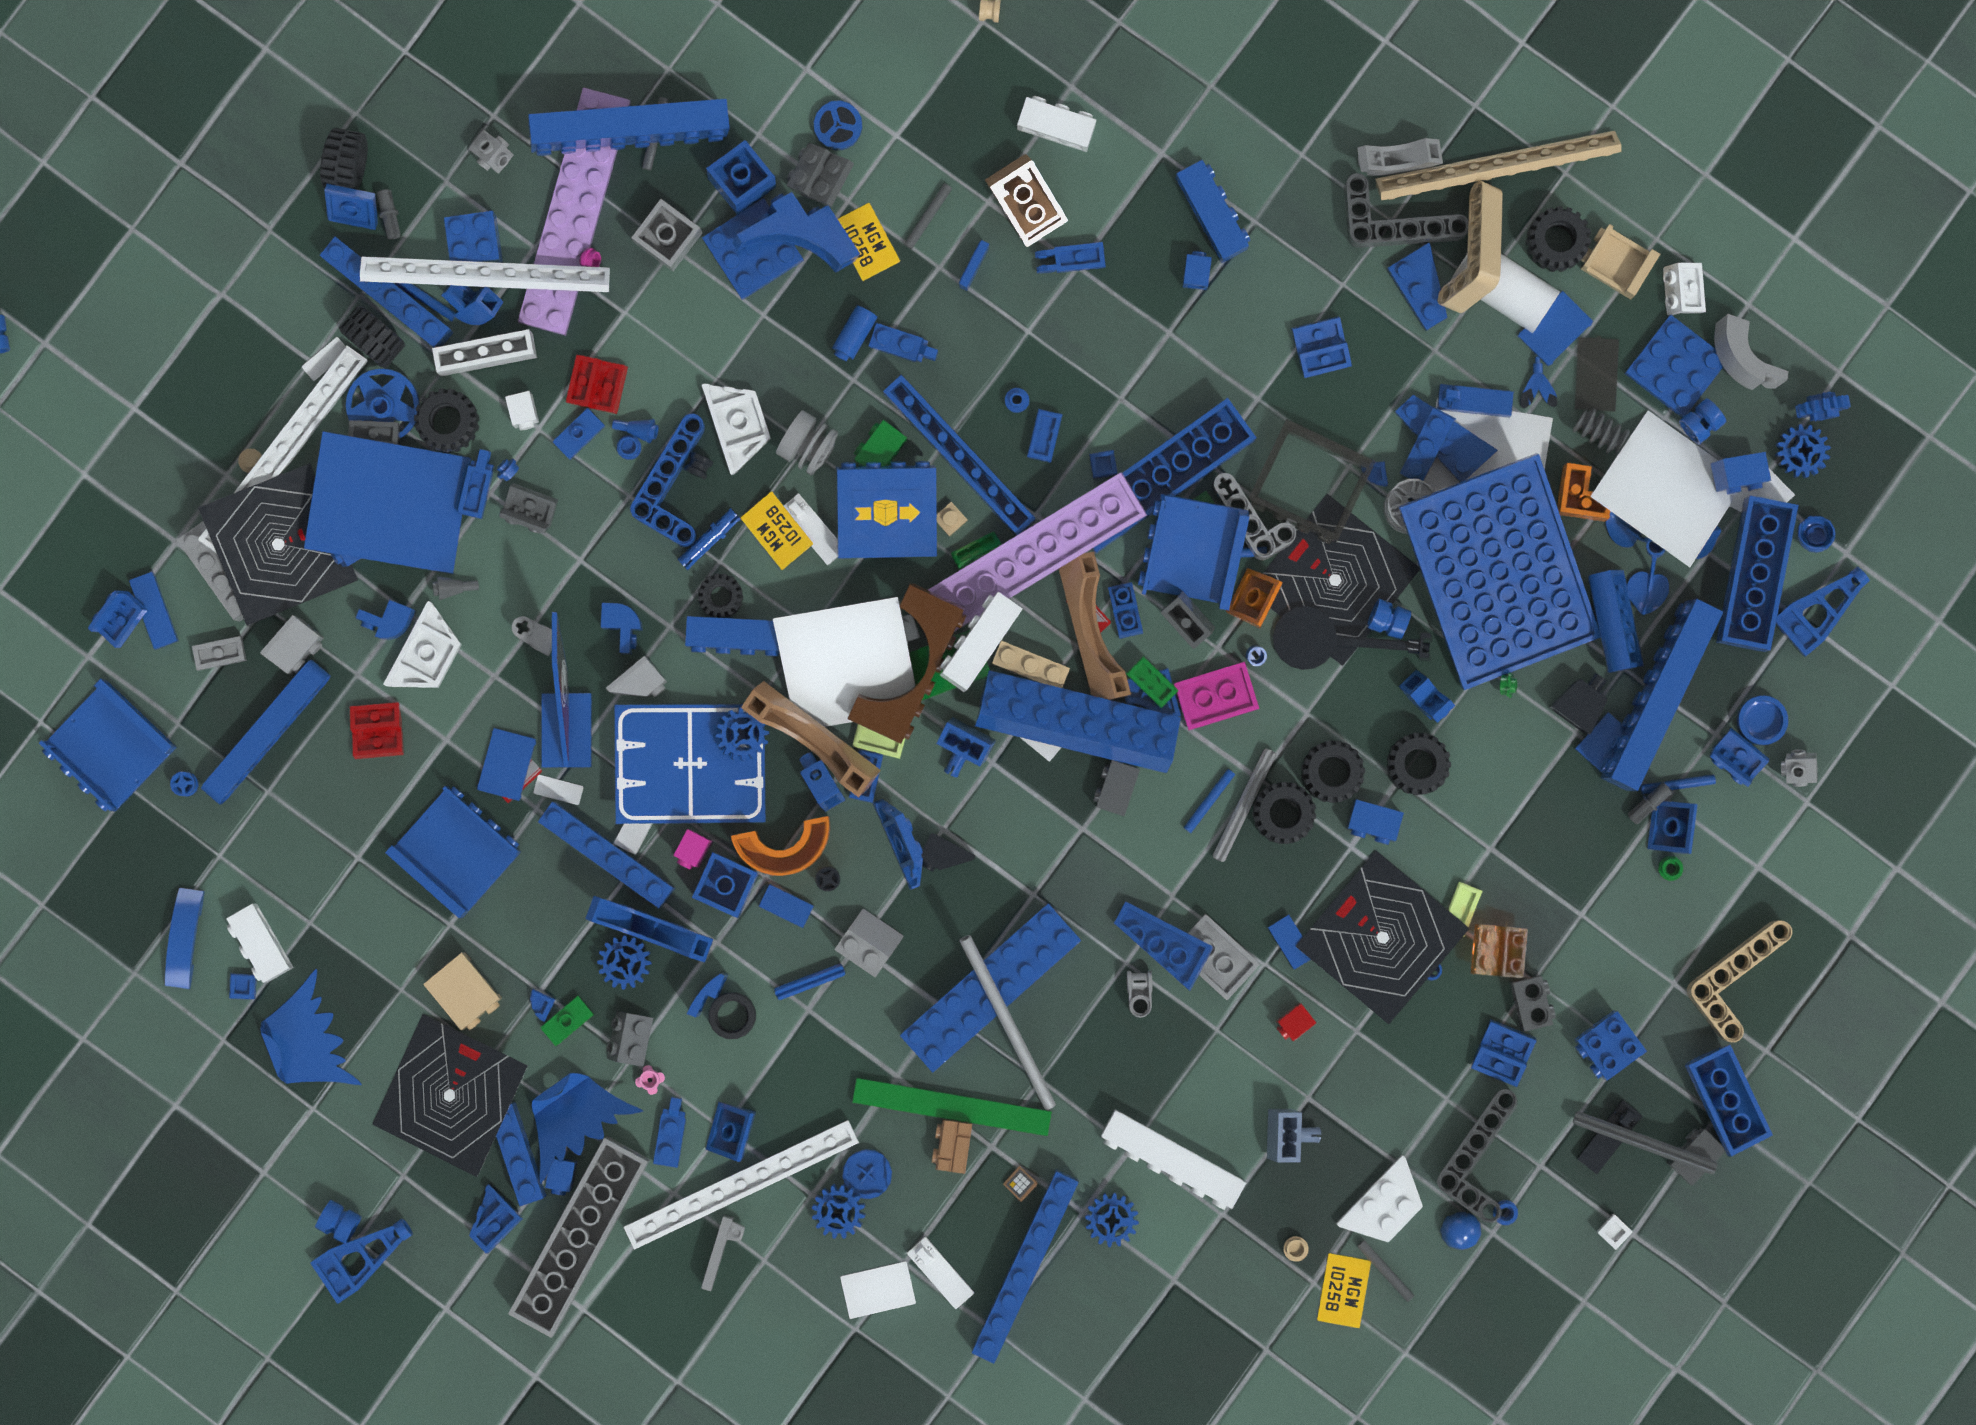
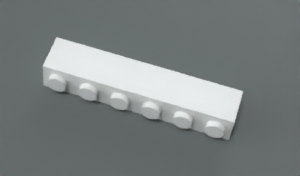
M1116 1109L1101 1133V1137L1105 1139L1103 1143L1115 1150L1118 1146L1126 1150L1125 1155L1136 1162L1141 1158L1148 1162L1147 1168L1160 1174L1161 1170L1170 1174L1169 1180L1180 1186L1183 1182L1192 1187L1190 1191L1202 1198L1205 1194L1213 1198L1212 1203L1223 1210L1226 1207L1233 1209L1246 1185V1182Z

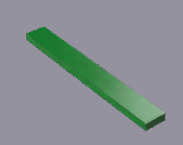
M862 1078L856 1079L852 1102L1048 1136L1052 1111Z

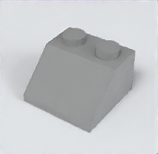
M292 615L260 653L287 674L292 675L294 672L297 674L306 664L305 659L310 654L314 655L322 647L321 641L324 637L303 619Z
M862 909L834 950L876 978L904 936L865 909Z

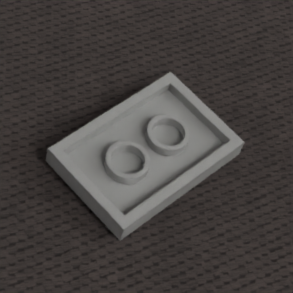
M1206 914L1188 932V934L1213 947L1199 976L1225 1000H1228L1260 965Z

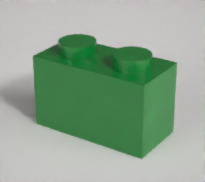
M883 420L881 424L876 422L868 433L871 437L866 444L861 442L853 454L856 455L854 461L860 466H866V462H881V466H889L908 439Z

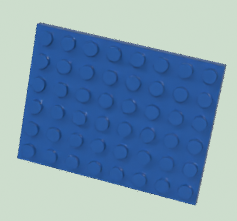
M1538 453L1398 506L1463 690L1601 637Z

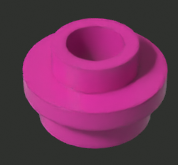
M587 248L580 255V265L582 267H599L601 263L600 253L594 248Z

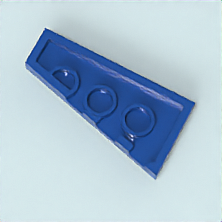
M1412 395L1394 413L1418 437L1433 407ZM1454 422L1436 458L1460 483L1469 478L1498 450Z
M1128 902L1124 903L1114 922L1126 935L1191 991L1213 949L1211 945Z

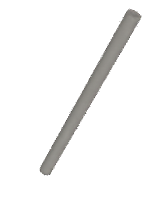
M971 935L964 936L959 941L1044 1109L1049 1110L1053 1108L1056 1103Z

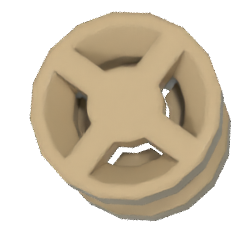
M981 0L979 21L991 19L993 22L999 23L1001 0Z

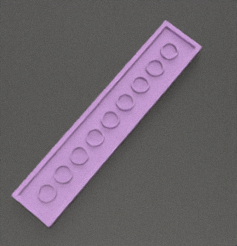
M583 88L577 110L627 107L631 105V101ZM609 146L600 147L601 150L596 152H586V148L576 149L575 153L564 154L534 264L581 266L579 262L580 255L587 248H591L618 150H611ZM527 289L518 323L566 336L578 291Z
M1121 472L933 586L928 591L965 607L963 614L967 616L962 625L963 627L970 623L975 615L981 616L985 610L982 604L989 595L994 597L999 592L1010 599L1147 516Z

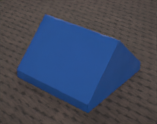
M1663 801L1657 807V811H1652L1647 849L1691 854L1697 804Z
M719 1102L706 1150L741 1162L756 1112Z

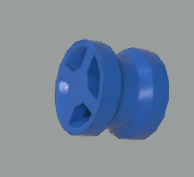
M178 772L172 777L170 787L179 796H191L197 792L199 781L190 772Z

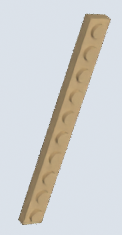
M1610 131L1375 179L1376 188L1381 200H1391L1401 196L1416 195L1421 192L1441 190L1456 185H1466L1470 182L1490 180L1495 177L1515 175L1520 172L1535 171L1545 167L1560 166L1565 163L1585 161L1600 156H1610L1621 152V142L1616 132Z

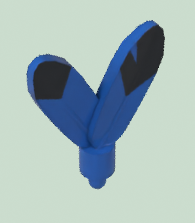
M1539 356L1535 357L1533 375L1529 379L1520 398L1522 408H1527L1533 402L1538 390L1545 402L1551 407H1556L1558 403L1553 387L1545 375L1541 374L1543 373V363H1540Z

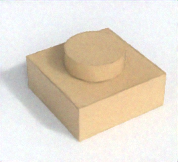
M952 502L937 514V524L949 537L968 521Z

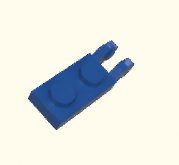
M1103 242L1054 247V249L1035 252V258L1039 259L1055 256L1056 264L1036 267L1039 274L1106 267Z

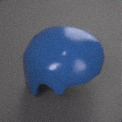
M1809 516L1799 524L1797 539L1807 551L1814 553L1822 552L1833 544L1835 528L1831 521L1823 516Z
M1457 1212L1446 1217L1441 1227V1235L1444 1242L1449 1247L1457 1250L1468 1249L1476 1245L1482 1233L1478 1219L1475 1215L1467 1212Z

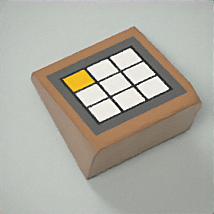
M1020 1166L1003 1183L1021 1202L1038 1184Z

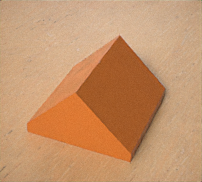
M1247 568L1231 600L1230 608L1226 612L1260 629L1283 582Z

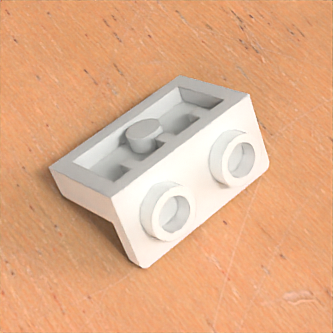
M1675 263L1664 267L1663 281L1665 284L1667 315L1706 312L1702 263Z

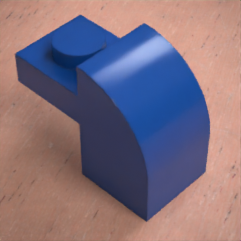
M447 285L441 294L442 297L457 309L454 316L470 325H482L494 318L504 302L488 287H482L474 292L469 286Z
M389 600L382 618L359 609L356 619L362 621L360 626L374 631L375 627H378L375 637L392 640L402 636L408 630L416 610Z
M602 603L601 628L620 630V653L632 655V649H636L637 635L633 634V630L643 631L639 616L626 605Z
M1415 670L1398 686L1427 718L1433 719L1437 723L1455 707L1453 702L1439 692L1432 682L1418 670Z

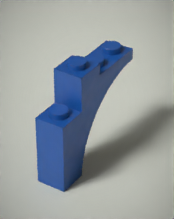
M792 192L785 196L782 193L771 200L772 204L767 211L768 213L759 217L756 220L757 223L753 226L745 225L737 230V235L732 242L737 251L762 242L794 244L819 256L835 273L854 263L860 255V252L829 206H825L822 209L819 206L815 207L806 214Z
M597 896L593 897L585 918L591 922L632 935L702 962L706 961L713 942L712 938L676 923Z

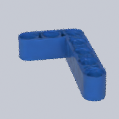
M688 414L682 419L630 507L631 514L636 520L682 547H690L695 543L697 538L695 530L688 523L662 509L660 505L705 431L703 420L696 414ZM692 420H696L700 424L699 429L695 432L687 430V424ZM679 441L687 443V448L683 453L674 451V446ZM666 462L674 464V470L670 474L662 473V465ZM654 483L661 484L662 489L658 495H651L649 493V487ZM641 504H646L649 507V511L645 516H638L636 513L637 507ZM661 517H668L670 519L669 526L665 529L658 528V520ZM683 529H688L691 531L690 539L684 542L680 541L678 538L679 532Z

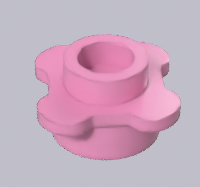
M647 1065L643 1067V1073L636 1079L635 1083L637 1087H642L650 1095L657 1093V1087L665 1080V1076L661 1072L657 1073L654 1071L652 1066Z

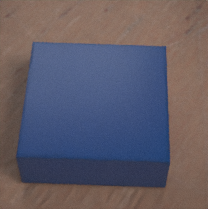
M1114 450L1089 454L1093 479L1118 474Z
M231 974L229 998L256 999L257 979L254 974Z

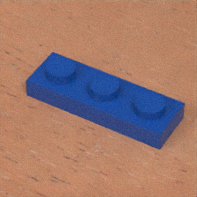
M1434 407L1400 474L1409 479L1424 481L1456 418Z

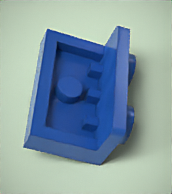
M115 590L108 595L106 603L101 610L93 616L88 629L91 632H99L115 648H121L145 615L147 609L129 591Z
M1732 728L1718 741L1710 753L1712 762L1718 768H1725L1731 773V777L1735 782L1741 785L1744 784L1749 787L1753 778L1769 762V758Z

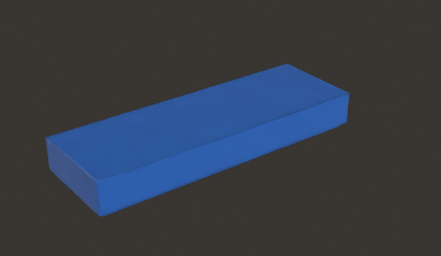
M154 572L129 580L135 598L147 609L143 620L153 648L157 650L178 642L179 639Z

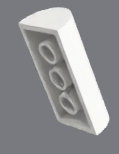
M1468 253L1451 280L1467 268ZM1501 254L1499 283L1494 290L1481 300L1533 333L1560 291Z

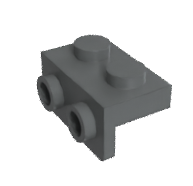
M512 483L499 517L505 519L509 524H519L528 527V530L531 532L545 533L552 524L558 499Z
M617 1010L611 1024V1040L606 1048L607 1059L619 1063L644 1066L653 1018Z

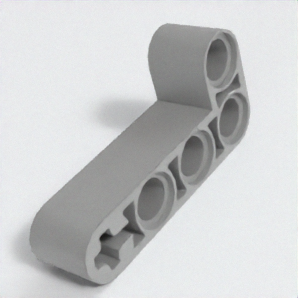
M1228 473L1219 474L1215 478L1213 492L1221 505L1231 507V503L1235 500L1242 502L1244 510L1249 511V521L1256 524L1257 531L1254 533L1246 532L1244 540L1256 559H1269L1293 543L1296 537V530L1292 524L1281 523L1267 531L1235 478ZM1221 480L1224 483H1230L1228 491L1232 496L1228 500L1225 499L1228 496L1226 489H1219ZM1279 530H1288L1291 538L1288 541L1280 540L1278 537ZM1260 542L1267 543L1270 551L1266 554L1260 553L1257 550V544Z

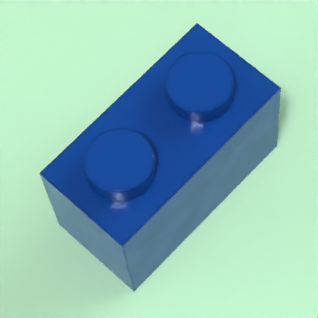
M1766 452L1725 458L1711 463L1716 492L1726 491L1727 495L1742 492L1741 488L1748 487V491L1762 489L1763 483L1771 481Z
M1354 800L1346 829L1352 830L1351 835L1365 838L1366 834L1375 836L1374 841L1389 845L1390 841L1395 842L1397 840L1404 813L1364 801Z

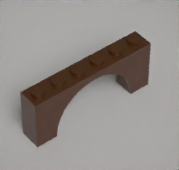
M913 583L909 585L900 608L911 614L926 634L930 653L926 673L914 688L897 697L878 699L859 694L847 718L900 744L904 738L909 740L914 730V726L910 724L914 716L920 717L925 704L921 703L924 694L930 695L936 683L931 679L935 672H941L942 668L940 666L945 660L942 656L945 650H951L956 640V637L952 636L956 627L961 629L967 616L963 614L965 607Z

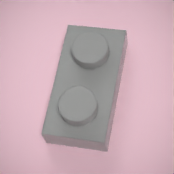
M241 636L192 646L197 671L247 661Z

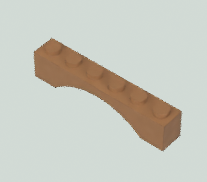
M1094 552L1084 553L1059 568V573L1091 695L1115 700L1131 695L1125 670L1111 656L1102 639L1096 616V592L1100 573Z
M765 681L752 690L741 707L760 723L788 734L809 748L828 766L838 782L858 798L871 786L881 771Z

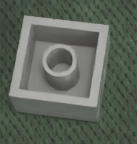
M660 199L631 238L637 246L674 272L702 235L700 227Z

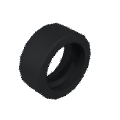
M737 992L719 996L712 1003L709 1010V1023L712 1030L718 1036L725 1039H738L747 1035L752 1030L756 1021V1010L752 1001L745 995ZM736 1001L745 1007L747 1020L740 1029L727 1030L720 1025L718 1012L724 1003Z

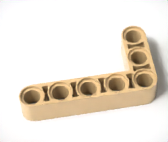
M1477 181L1471 188L1469 195L1467 268L1444 285L1438 295L1439 305L1458 313L1465 312L1494 290L1500 280L1502 191L1483 181Z
M1778 920L1769 922L1688 985V997L1720 1039L1726 1042H1737L1743 1037L1744 1029L1718 993L1791 938L1792 928L1787 922ZM1777 925H1781L1784 929V934L1779 939L1773 933ZM1757 940H1761L1764 943V950L1761 953H1757L1754 950V943ZM1739 954L1745 959V963L1741 968H1737L1734 964V959ZM1719 969L1725 973V979L1721 983H1717L1714 979L1715 972ZM1702 984L1705 987V995L1698 998L1695 995V988L1697 985ZM1714 1004H1717L1721 1011L1720 1015L1716 1018L1710 1015V1008ZM1729 1024L1734 1025L1736 1030L1735 1035L1731 1038H1728L1725 1034V1028Z

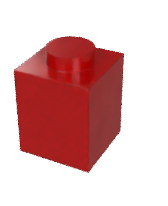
M1298 1003L1276 1021L1280 1025L1276 1029L1285 1040L1290 1038L1291 1041H1295L1314 1026L1316 1021L1305 1007Z

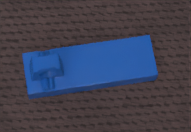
M1440 384L1437 409L1510 418L1512 416L1514 392Z

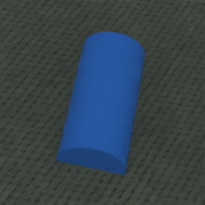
M1609 570L1589 575L1588 579L1608 673L1644 666L1624 570Z
M1731 1045L1711 1050L1685 1064L1687 1072L1728 1157L1773 1135Z

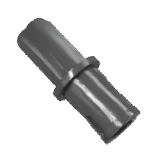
M381 190L376 193L381 212L379 217L384 221L387 238L397 239L400 237V229L396 217L399 212L395 209L392 191Z
M1661 782L1648 796H1643L1644 799L1628 813V817L1635 824H1639L1653 810H1658L1657 807L1673 794L1672 790L1664 782Z

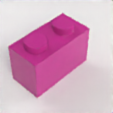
M687 829L673 855L679 858L676 863L691 870L693 866L699 868L713 841L693 830Z

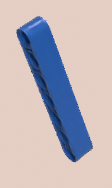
M313 660L308 661L208 777L201 789L219 805L223 804L324 687L331 675Z

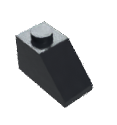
M931 833L922 850L923 854H921L923 858L922 867L934 872L935 868L943 870L972 861L975 858L974 854L934 833Z

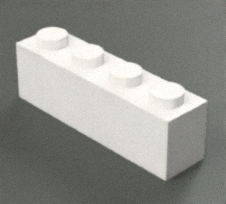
M529 329L432 348L436 371L440 376L537 358L533 334Z
M999 592L994 597L992 595L987 597L982 604L985 610L981 616H974L968 625L971 629L966 637L961 635L954 645V648L957 649L952 657L948 655L940 666L943 669L940 676L963 692L970 687L1022 611L1021 607Z

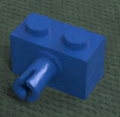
M952 717L946 723L936 743L953 752L947 766L944 768V772L949 774L953 769L950 776L958 777L966 760L980 767L987 760L996 740Z

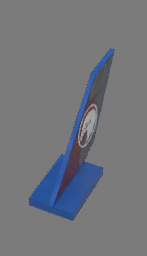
M552 612V668L555 694H542V768L592 767V694L569 693L568 668L557 612Z

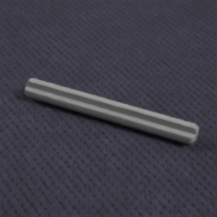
M1270 749L1263 750L1213 853L1214 859L1221 862L1226 860L1276 757L1274 751Z

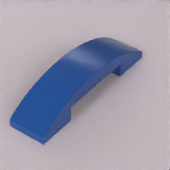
M179 888L169 932L165 986L191 988L194 964H192L198 919L202 913L205 891Z

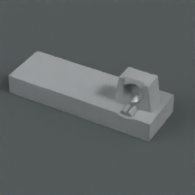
M724 1215L701 1289L708 1291L713 1289L727 1240L739 1242L742 1240L745 1226L734 1222V1217Z

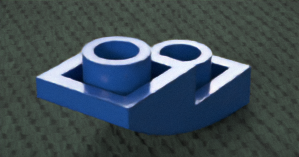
M1132 582L1108 587L1119 639L1143 634Z

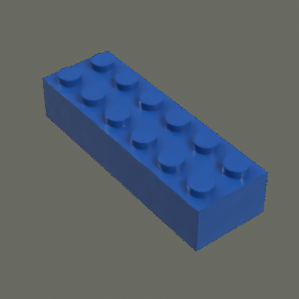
M1751 495L1744 498L1716 643L1761 652L1771 650L1799 505Z

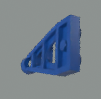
M1855 567L1845 577L1789 604L1777 615L1776 625L1798 651L1806 657L1825 641L1861 588L1870 582L1868 576L1859 567ZM1834 589H1840L1845 595V599L1836 609H1833L1825 600V596ZM1814 604H1820L1827 612L1826 619L1818 628H1814L1803 616V611Z
M400 1219L393 1226L349 1241L346 1245L341 1244L333 1247L310 1262V1264L336 1303L339 1304L358 1291L401 1242L413 1235V1232L404 1219ZM394 1230L397 1232L399 1237H396L394 1235ZM376 1239H381L386 1248L377 1258L372 1259L365 1246ZM352 1252H359L365 1260L364 1268L356 1276L350 1275L342 1263L343 1256Z

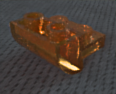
M1475 924L1471 974L1524 978L1528 929Z

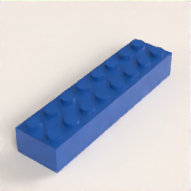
M727 99L528 114L531 153L536 152L537 156L551 155V151L561 150L562 154L575 153L576 149L586 148V152H596L601 150L600 147L609 146L611 150L625 149V145L634 144L635 148L649 147L650 143L670 146L674 145V141H684V144H695L699 142L698 139H708V142L723 141V137H727L730 128Z
M1228 398L1123 472L1124 477L1147 516L1092 548L1091 550L1095 555L1152 515L1155 501H1160L1161 494L1179 496L1256 440V436Z
M1698 599L1688 600L1684 604H1679L1674 615L1677 617L1673 626L1670 625L1665 632L1664 638L1666 641L1663 648L1659 647L1654 655L1653 660L1656 662L1653 669H1649L1644 676L1643 683L1645 685L1642 692H1638L1633 699L1632 705H1634L1631 715L1627 714L1622 722V727L1625 730L1621 737L1617 736L1613 741L1611 749L1614 750L1611 759L1606 758L1601 766L1600 771L1604 773L1601 775V779L1626 791L1639 790L1723 611Z
M989 670L984 682L975 726L1167 773L1173 762L1181 717Z
M1049 903L984 960L1006 1006L1010 1005L1081 941ZM972 970L900 1036L933 1073L992 1021L997 1014L975 971Z

